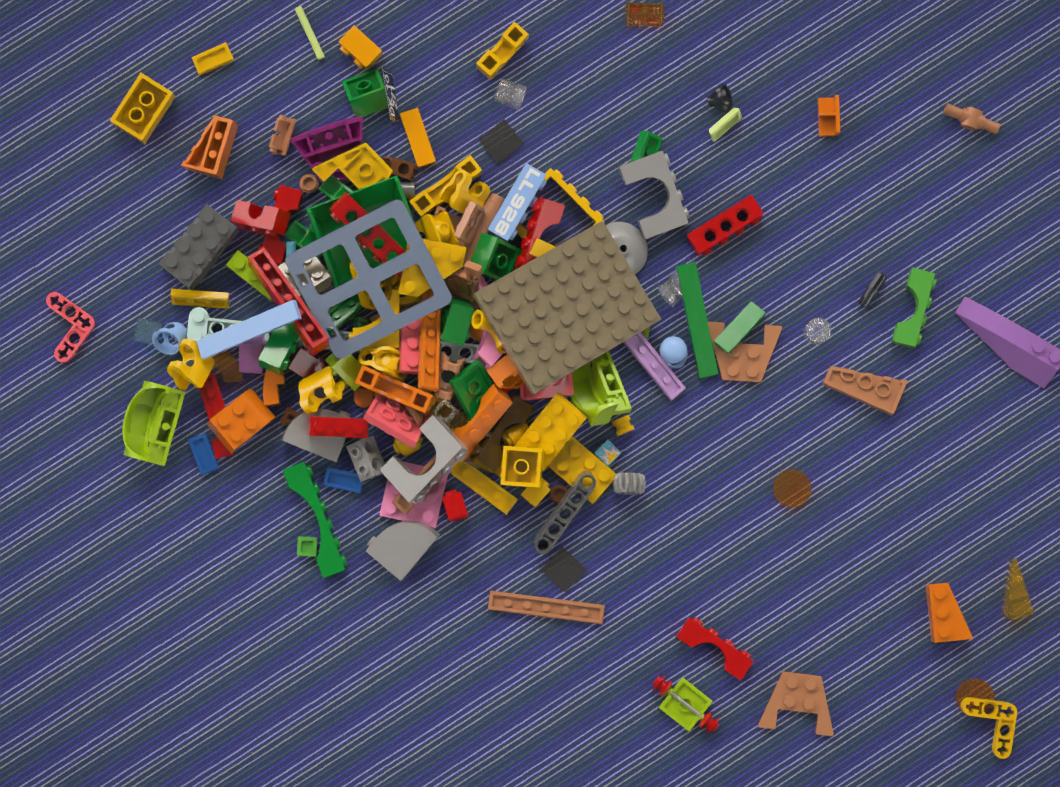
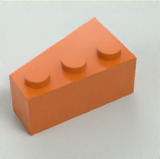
M214 116L202 133L201 139L196 146H193L192 152L182 162L181 166L192 172L222 179L238 124L233 120Z
M508 354L486 370L499 388L519 389L525 383Z
M949 584L925 585L931 642L973 639Z

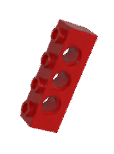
M751 194L687 234L686 238L697 256L701 254L706 256L714 251L712 247L717 244L722 246L730 241L728 237L733 234L736 236L746 231L745 227L749 224L754 226L761 222V217L764 213ZM745 213L747 220L744 222L739 221L737 214ZM721 224H730L731 230L728 232L723 231ZM712 233L715 236V240L712 242L707 241L705 234Z

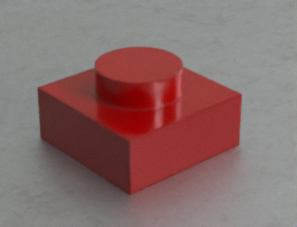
M219 439L211 440L215 459L235 455L234 452L231 454Z

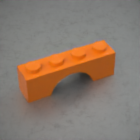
M363 365L355 381L360 386L428 415L436 398L427 392Z
M494 384L481 398L480 407L472 420L463 427H456L453 431L469 449L465 453L466 456L463 461L513 403L508 394Z

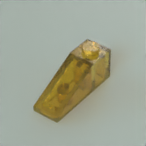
M435 398L430 410L431 413L440 417L452 431L456 427H463L470 422L467 416L450 400Z
M1017 558L1009 560L1003 599L1004 607H1002L1005 618L1008 617L1009 621L1034 614Z

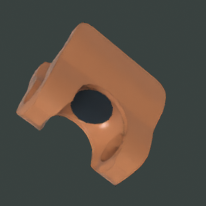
M442 351L439 358V390L434 391V396L451 400L455 393L449 381L463 371L466 358L462 357V359L454 363L449 361L450 357Z

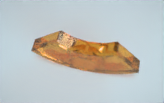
M224 351L212 356L214 367L218 368L222 373L224 382H244L243 373L239 372V363L229 352Z

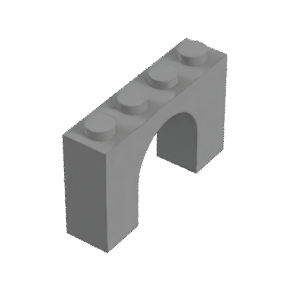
M663 151L618 167L624 185L652 177L661 181L667 190V202L664 208L654 215L637 221L644 239L688 224L687 219L690 218L687 208H683L681 203L683 200L680 189L677 190L674 183L677 182L674 172L669 170V157Z
M434 415L419 428L436 449V461L432 469L423 475H415L397 457H392L380 469L402 496L412 504L421 503L426 498V494L439 485V480L443 476H447L453 470L452 467L465 458V453L469 450L440 417Z

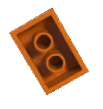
M250 388L211 418L207 425L232 454L276 417L267 406H264V402L254 390Z

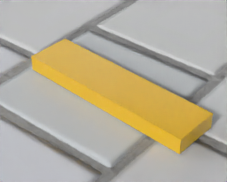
M466 460L457 462L452 467L453 470L450 473L506 515L518 499Z

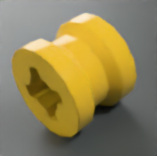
M629 415L612 421V425L617 429V436L635 429L630 423Z

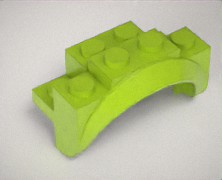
M609 351L595 358L591 363L588 362L572 372L574 395L570 396V398L581 412L587 416L590 426L607 424L613 415L631 411L632 407Z
M144 381L143 387L132 398L124 416L122 433L125 450L123 455L165 466L185 396L184 391Z

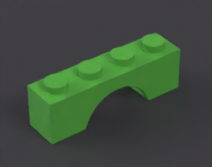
M914 267L910 269L905 288L914 296L916 309L909 320L898 322L895 325L891 343L912 349L920 344L922 338L920 329L921 326H925L927 316L924 315L926 308L929 309L932 297H929L930 291L934 290L937 279H934L935 273Z

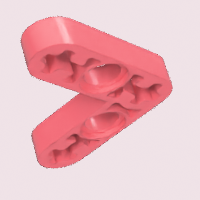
M52 292L46 298L47 305L73 324L54 352L57 361L67 363L74 357L93 331L96 322L92 316L63 295ZM59 296L58 301L65 304L61 312L59 311L61 309L60 306L57 304L52 306V297L57 298ZM74 307L76 309L74 317L66 316L67 308ZM79 316L82 317L84 320H88L89 318V323L91 324L90 327L85 326L83 328L84 324L81 321L77 320ZM74 333L80 336V341L77 344L70 342V336ZM66 342L71 347H74L73 351L69 348L66 352L67 358L63 357L60 359L61 354L59 352L67 349V346L64 345Z

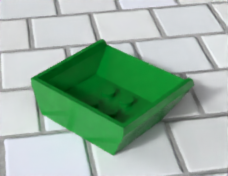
M397 175L348 193L367 213L393 200H401L412 218ZM340 197L306 209L317 240L345 226L342 221L338 223L330 215L332 211L329 208ZM349 211L346 214V220H354L355 212ZM389 218L379 223L406 251L407 241L396 220ZM369 229L366 230V231H364V232H362V233H360V234H362V235L367 234L368 231H369ZM357 236L355 237V239H356V241H357V243H358V241H359L360 239H359ZM377 238L373 242L374 248H379L383 244L381 238ZM358 243L371 268L384 263L383 261L378 263L371 256L374 252L369 248L365 250ZM339 244L322 253L335 288L353 279L350 271L351 260L343 245ZM390 252L387 255V261L395 258L396 253Z

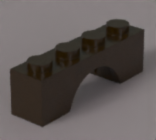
M508 395L513 403L472 451L470 460L486 472L495 473L502 462L503 453L500 448V437L504 429L514 423L524 424L534 409L517 395Z

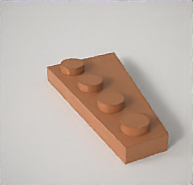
M830 366L822 385L893 416L908 380L892 379V377L876 376L871 373L855 372V370Z

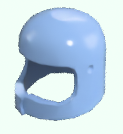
M170 322L162 329L153 333L152 343L161 353L167 355L176 354L179 351L181 341L187 339V329L179 322ZM159 333H162V336L164 338V342L162 344H160L157 340ZM169 334L171 337H175L174 340L178 341L177 344L172 345L169 343Z
M671 336L664 339L660 345V357L668 367L681 368L687 361L688 352L687 346L681 338Z

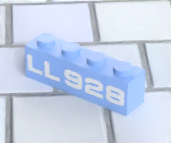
M526 163L488 227L487 232L506 242L509 239L513 240L518 232L515 229L518 223L522 224L528 215L525 213L527 207H532L537 199L534 195L538 189L541 191L547 182L544 180L546 174Z

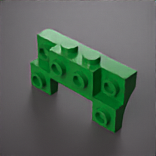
M332 175L319 187V190L330 198L329 200L340 197L345 192H353ZM296 220L284 235L291 241H295L296 245L300 248L317 240L312 224L307 229Z

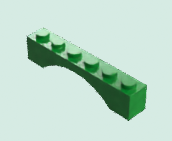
M305 462L283 469L289 488L300 494L309 503L318 519L321 543L317 563L323 578L346 571L345 566L348 564L344 554L340 555L338 548L341 545L338 537H333L331 530L334 529L331 519H327L324 513L327 511L324 500L320 501L318 494L321 493L317 482L313 483L311 476L314 473L311 465H306Z

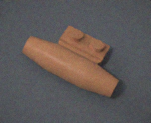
M492 193L483 207L470 201L469 205L465 208L464 215L457 225L454 234L455 237L465 242L466 253L463 264L471 260L481 233L493 236L487 232V229L505 198Z

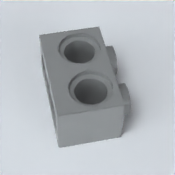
M374 436L361 439L346 446L361 482L383 474L380 469L385 463Z

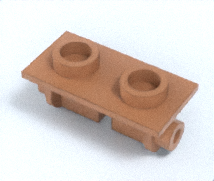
M280 115L276 119L274 131L278 132V135L272 134L268 146L270 148L269 152L275 155L286 156L296 119L287 118L284 115Z

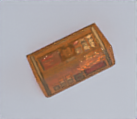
M626 2V26H663L664 3Z

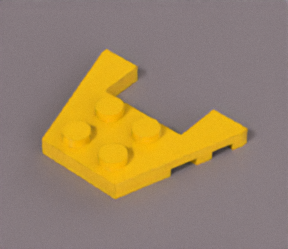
M367 143L338 155L312 169L325 181L339 168L358 189L388 179L393 171Z

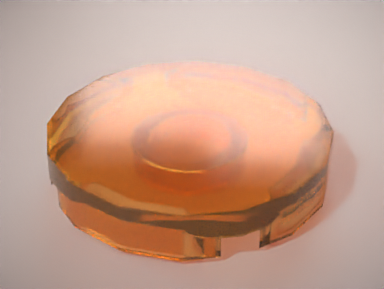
M789 469L781 472L773 483L775 499L786 507L795 508L803 505L811 494L809 479L803 472Z
M977 678L967 679L956 689V705L963 712L960 704L964 698L974 697L994 700V692L991 686L984 680ZM971 702L969 705H966L969 711L971 708L979 710V706H975ZM987 704L984 707V712L987 713L993 705Z

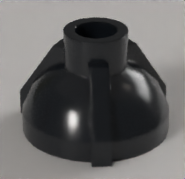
M726 84L719 85L707 97L710 107L723 112L731 111L733 100L730 89Z

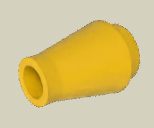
M526 423L514 425L503 431L501 439L507 446H514L529 427Z

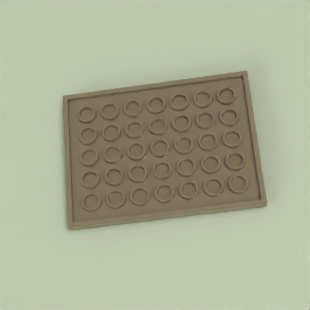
M603 221L473 294L532 395L662 320Z

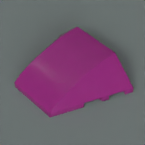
M363 116L343 119L308 130L291 138L290 141L311 169L319 164L362 145ZM339 168L331 174L341 183L350 180ZM316 174L319 180L323 183L324 181Z

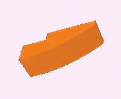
M266 369L263 385L264 406L281 405L278 386L286 385L284 370L281 375H278Z

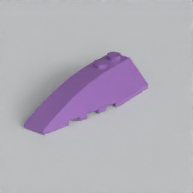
M964 297L955 314L1010 369L1044 389L1060 367V349L1002 315Z

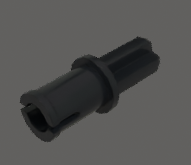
M878 272L870 285L866 286V291L857 302L863 307L868 308L874 297L879 295L878 291L887 280V276Z

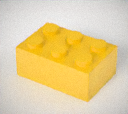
M140 73L113 114L110 122L138 141L146 144L176 96L170 90Z

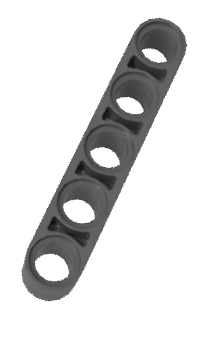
M583 471L578 475L535 536L533 543L538 553L547 554L553 548L594 490L596 480L591 472ZM589 477L592 479V482L589 485H583L582 480ZM579 493L581 497L579 500L573 501L571 500L572 494ZM562 509L570 510L567 516L560 515ZM553 524L559 526L558 530L555 532H551L548 530L549 527ZM546 540L548 544L545 547L541 548L537 545L539 541Z

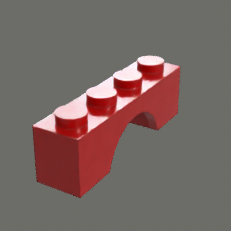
M280 185V188L276 189L273 200H276L274 207L289 213L299 212L304 195L303 191ZM263 231L262 236L265 239L263 244H259L258 250L264 247L277 265L283 264L286 257V245L281 242L278 234H276V237L264 234L265 232Z
M538 197L534 202L532 208L534 212L532 218L527 223L528 231L526 237L521 242L522 250L515 262L516 269L537 258L529 254L536 239H540L542 232L548 226L560 223L565 205Z
M456 489L445 492L446 496L442 497L449 521L454 522L469 517L462 493L457 492Z
M693 617V619L687 618L675 637L691 648L705 642L716 645L724 656L723 669L737 679L742 680L754 662L750 659L752 655L743 649L741 652L735 649L736 644L727 638L725 641L720 639L717 631L711 627L707 630L702 626L703 622L696 617Z

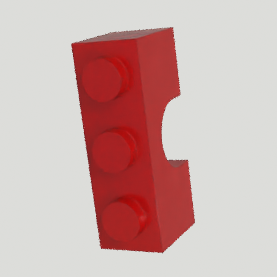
M237 200L230 222L236 224L240 230L248 231V228H250L252 232L262 234V231H264V234L276 237V234L285 235L291 213L266 205L263 209L253 203Z
M308 416V436L368 438V421L363 418Z

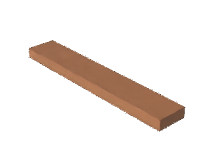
M491 590L488 610L603 624L605 605Z

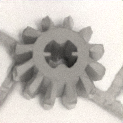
M629 472L616 474L613 481L614 492L624 495L644 493L646 487L645 476L640 473Z

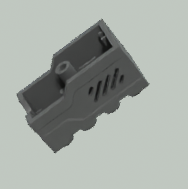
M206 204L199 212L197 218L187 227L184 234L178 238L171 250L165 254L158 264L188 289L195 290L240 231Z

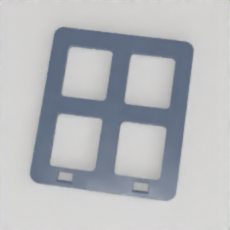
M393 200L290 253L285 259V263L311 313L329 337V346L337 358H344L448 305L452 299L444 279L401 200ZM389 218H394L410 249L375 268H371L355 237ZM341 244L345 248L358 276L321 295L317 292L308 275L304 262ZM414 264H418L434 295L399 314H395L380 287V282ZM301 273H304L309 282L304 286L298 277ZM365 290L374 303L382 322L348 340H343L328 309ZM330 326L333 327L337 335L332 339L326 330Z

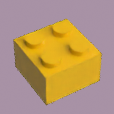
M504 446L500 485L541 488L544 449Z

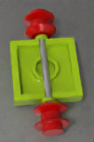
M665 675L662 678L658 676L652 683L654 686L653 691L658 689L660 691L659 696L667 693V697L658 708L687 731H690L698 720H701L699 728L706 727L707 734L710 731L713 733L717 729L719 718L714 720L712 712L704 714L713 702L710 698L683 677H681L673 689L671 688L672 681L666 682L664 680Z

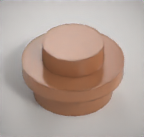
M312 174L304 175L300 180V188L305 193H313L319 187L318 179Z

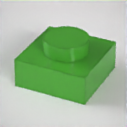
M298 536L297 556L317 557L318 537Z

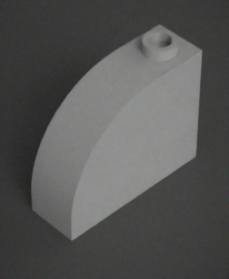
M318 409L317 412L309 416L349 418L350 414L342 410L337 413L331 410ZM304 412L288 425L281 441L337 462L346 437L308 436V415Z
M402 521L385 529L377 538L373 536L366 544L369 546L366 552L401 581L440 534L424 523Z

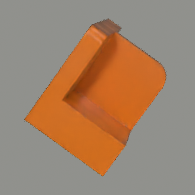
M835 95L834 98H818L819 137L838 136L840 134L839 95Z

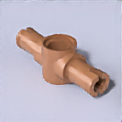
M947 103L943 114L958 119L963 128L972 131L983 129L997 134L1001 125L986 119L982 115L983 112L973 107L961 109Z

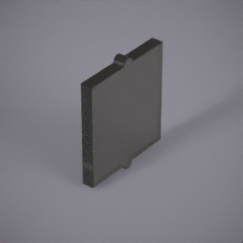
M505 119L478 139L486 149V153L490 154L497 164L524 144L516 134V130L512 129Z
M563 547L554 556H551L548 563L541 569L565 593L574 583H578V579L587 570Z

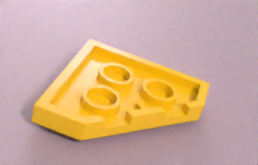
M423 239L443 279L463 267L466 253L465 246ZM407 243L406 251H408V250L410 249L408 243ZM418 264L402 270L398 294L418 297L431 288Z

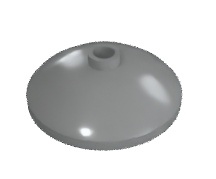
M613 222L606 225L619 249L620 246L625 247L626 250L622 254L634 274H637L645 265L648 256V246L643 234L635 226L625 222Z

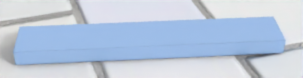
M291 300L197 340L201 358H210L302 319L296 300Z

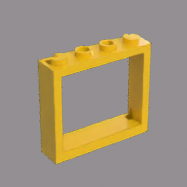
M550 168L545 173L544 180L547 181L551 177L595 224L603 221L604 217L597 210L594 212L589 207L591 205L585 197L580 198L576 194L577 189L571 183L567 185L562 180L564 176L557 169L553 171ZM518 223L515 229L518 230L517 234L523 239L526 237L527 230Z

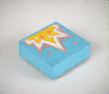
M607 440L595 454L605 465L609 466L621 452Z

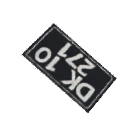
M382 68L390 120L401 124L393 73Z

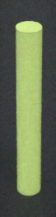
M302 6L296 7V14L317 59L325 58Z

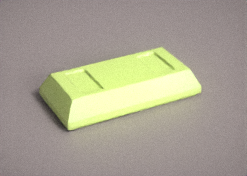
M733 108L709 129L713 142L742 119L739 108Z

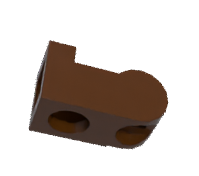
M383 156L382 160L393 170L390 176L397 175L400 179L413 182L418 168L415 163Z

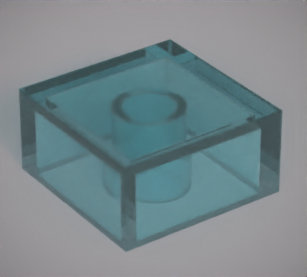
M138 318L133 342L155 347L152 343V335L154 332L162 329L163 324ZM161 333L158 334V342L160 340Z

